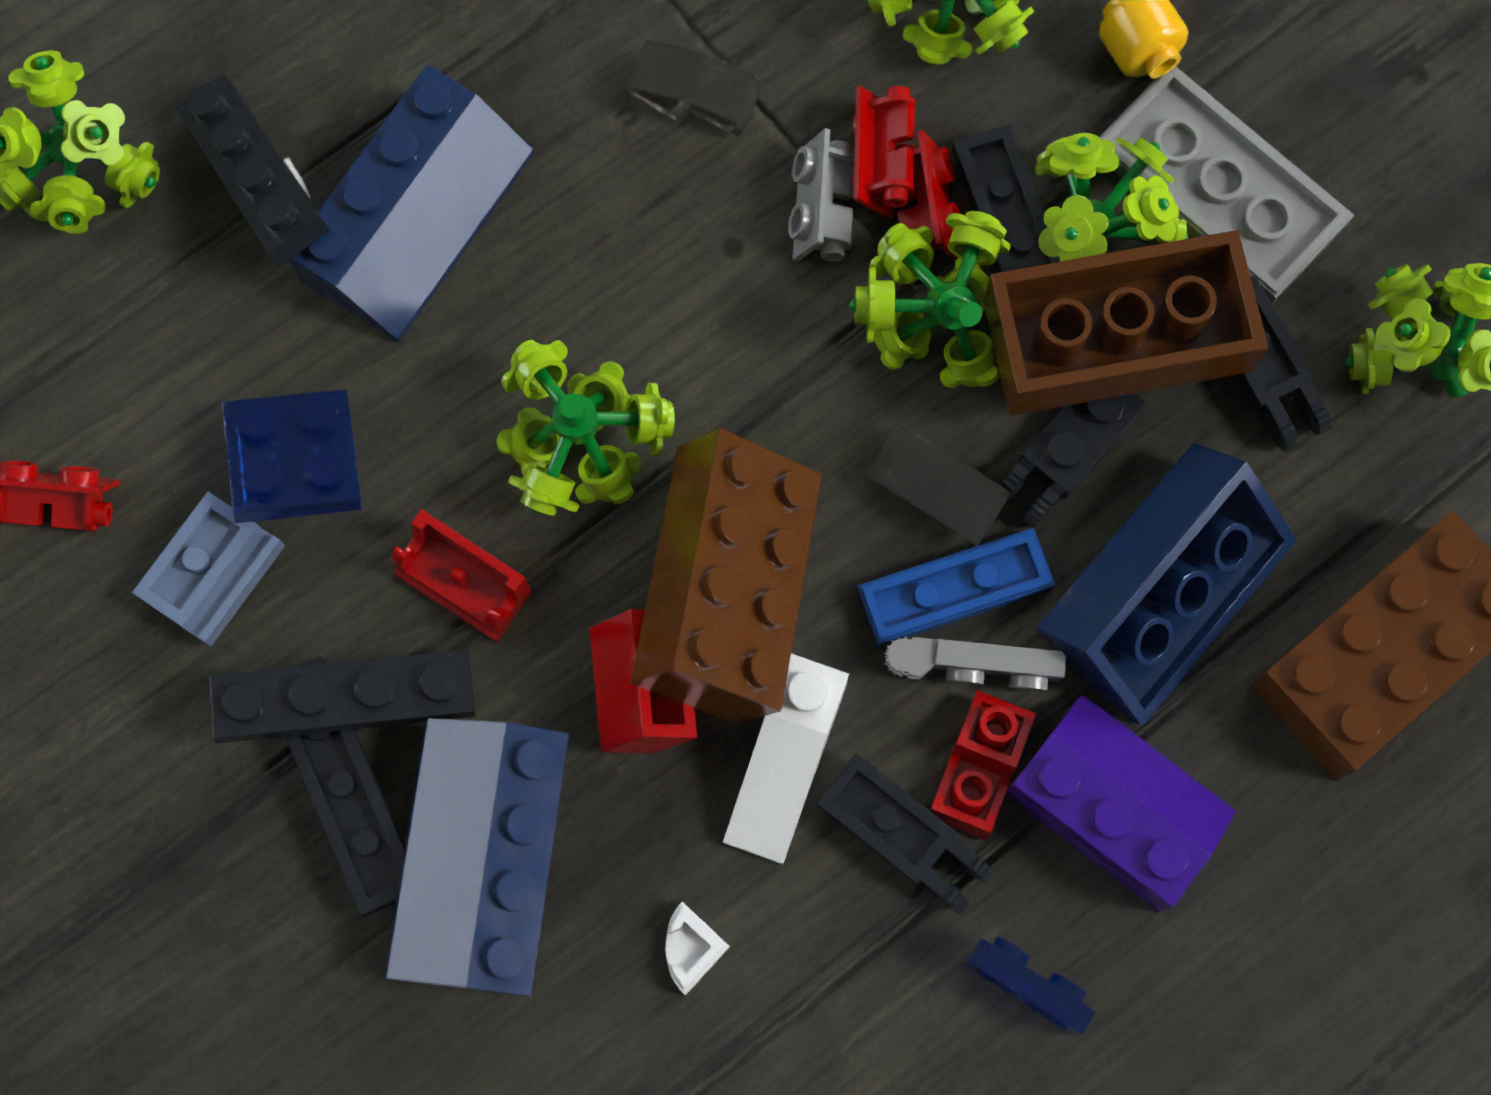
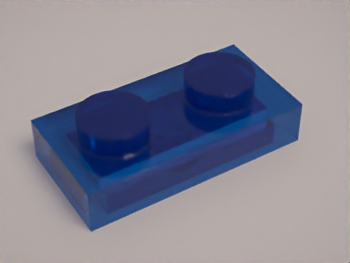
M999 936L996 937L992 944L983 938L974 944L963 962L964 966L1072 1036L1083 1035L1096 1013L1095 1010L1082 1003L1087 995L1083 989L1054 972L1049 980H1046L1026 967L1031 958L1027 953Z

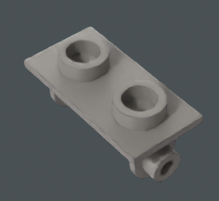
M823 129L805 146H802L794 158L792 178L794 182H798L797 200L791 212L788 225L789 236L794 239L793 261H800L814 249L821 251L820 258L825 261H842L845 251L851 248L853 208L833 204V197L847 201L853 198L851 177L854 170V153L851 152V145L848 142H830V129Z

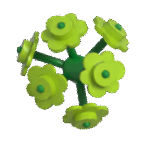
M1091 133L1074 134L1049 144L1045 151L1036 158L1037 165L1034 167L1036 175L1066 176L1072 196L1067 198L1062 208L1054 206L1045 211L1043 220L1047 228L1041 232L1038 240L1041 251L1050 257L1059 256L1060 262L1105 254L1109 237L1155 241L1157 244L1188 239L1186 220L1179 219L1178 205L1166 184L1167 182L1171 185L1175 179L1162 168L1168 158L1160 151V145L1157 142L1149 143L1142 137H1139L1133 145L1127 140L1118 137L1115 142L1136 161L1107 198L1101 202L1090 199V178L1094 177L1096 172L1108 173L1118 168L1119 157L1115 153V144L1109 140H1101L1100 137ZM1146 168L1154 174L1147 179L1140 177ZM1130 190L1131 194L1127 195L1123 201L1124 214L1116 216L1113 211L1114 208Z

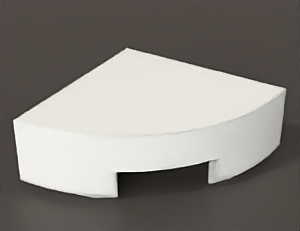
M681 902L673 913L668 925L665 939V956L674 982L687 995L730 946L690 908Z

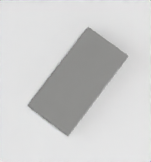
M1177 67L1157 78L1100 136L1101 140H1109L1115 144V153L1119 157V166L1114 172L1121 178L1136 160L1115 142L1117 138L1121 137L1133 145L1139 137H1142L1149 143L1157 142L1160 145V151L1168 158L1162 168L1175 179L1171 185L1167 182L1166 184L1178 205L1179 219L1186 220L1187 234L1195 238L1238 230L1250 278H1257L1271 304L1279 298L1354 216L1353 213ZM1146 168L1140 177L1147 179L1154 174Z

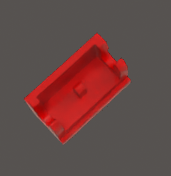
M421 509L411 523V528L414 532L412 540L405 549L396 547L393 551L392 561L397 567L394 575L497 643L532 594L526 577Z

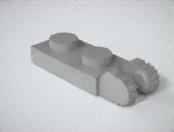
M907 636L902 639L898 637L896 641L892 640V644L887 646L886 656H884V659H886L884 665L888 667V672L891 671L893 676L898 675L900 678L906 676L907 679L920 680L932 669L945 670L946 681L951 683L984 685V675L1010 677L1009 688L1039 692L1047 691L1048 681L1059 682L1064 678L1066 655H1063V651L913 637L909 640Z

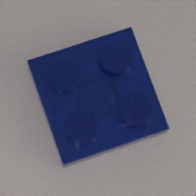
M347 389L222 402L235 523L362 510Z

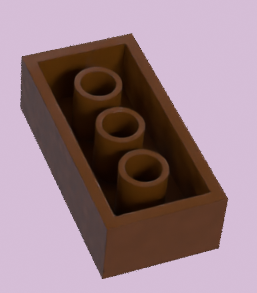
M1238 230L991 274L983 299L1009 416L1252 372L1268 349Z
M718 428L677 448L631 684L734 723L781 712L819 496L821 473L722 428Z
M1452 510L1249 685L1336 781L1357 771L1491 652V550Z

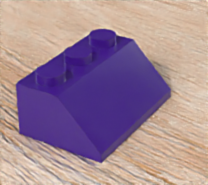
M1083 694L1078 697L1005 794L1158 913L1175 906L1212 856L1236 813L1235 809Z

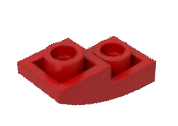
M977 690L929 811L948 826L987 841L993 830L1011 777L1019 763L1036 713Z

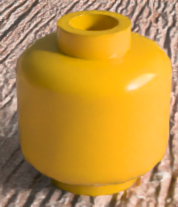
M1110 0L1103 9L1102 15L1104 19L1100 24L1099 37L1120 70L1126 76L1140 77L1149 74L1151 78H1159L1179 64L1181 60L1179 52L1187 42L1189 31L1169 0Z

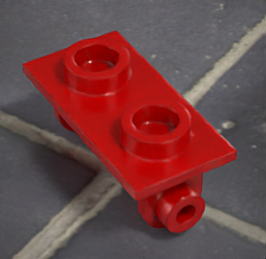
M860 86L856 88V114L853 119L855 133L854 170L851 177L853 200L890 219L893 218L894 208L906 206L908 204V197L914 193V150L907 146L896 149V144L914 139L916 100L910 97V89L904 86L889 87L886 90V96L881 98Z
M924 130L917 131L920 148H917L914 143H903L896 146V149L907 146L914 150V193L908 197V201L915 199L918 201L917 206L897 211L899 223L905 224L908 229L917 230L922 226H927L933 232V240L930 244L933 250L942 249L956 261L958 257L948 249L953 228L946 224L949 214H960L957 205L954 202L951 203L948 183L953 182L955 179L952 159L946 147H939Z
M20 460L1 461L0 523L40 526L43 524L44 504H52L51 527L96 532L100 526L109 527L113 516L112 503L103 502V493L120 486V480L99 478V469L94 467L64 466L60 468V474L38 472V463Z

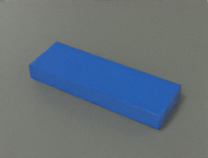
M1034 528L858 585L856 591L876 647L879 648L891 644L892 640H898V637L902 639L907 636L909 638L1054 589L1055 583Z

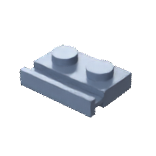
M207 492L132 593L211 647L284 549L285 545L280 539L259 527L258 524L210 492Z

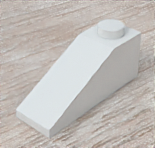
M791 654L781 712L766 715L763 720L723 844L781 865L784 864L845 692L848 673Z

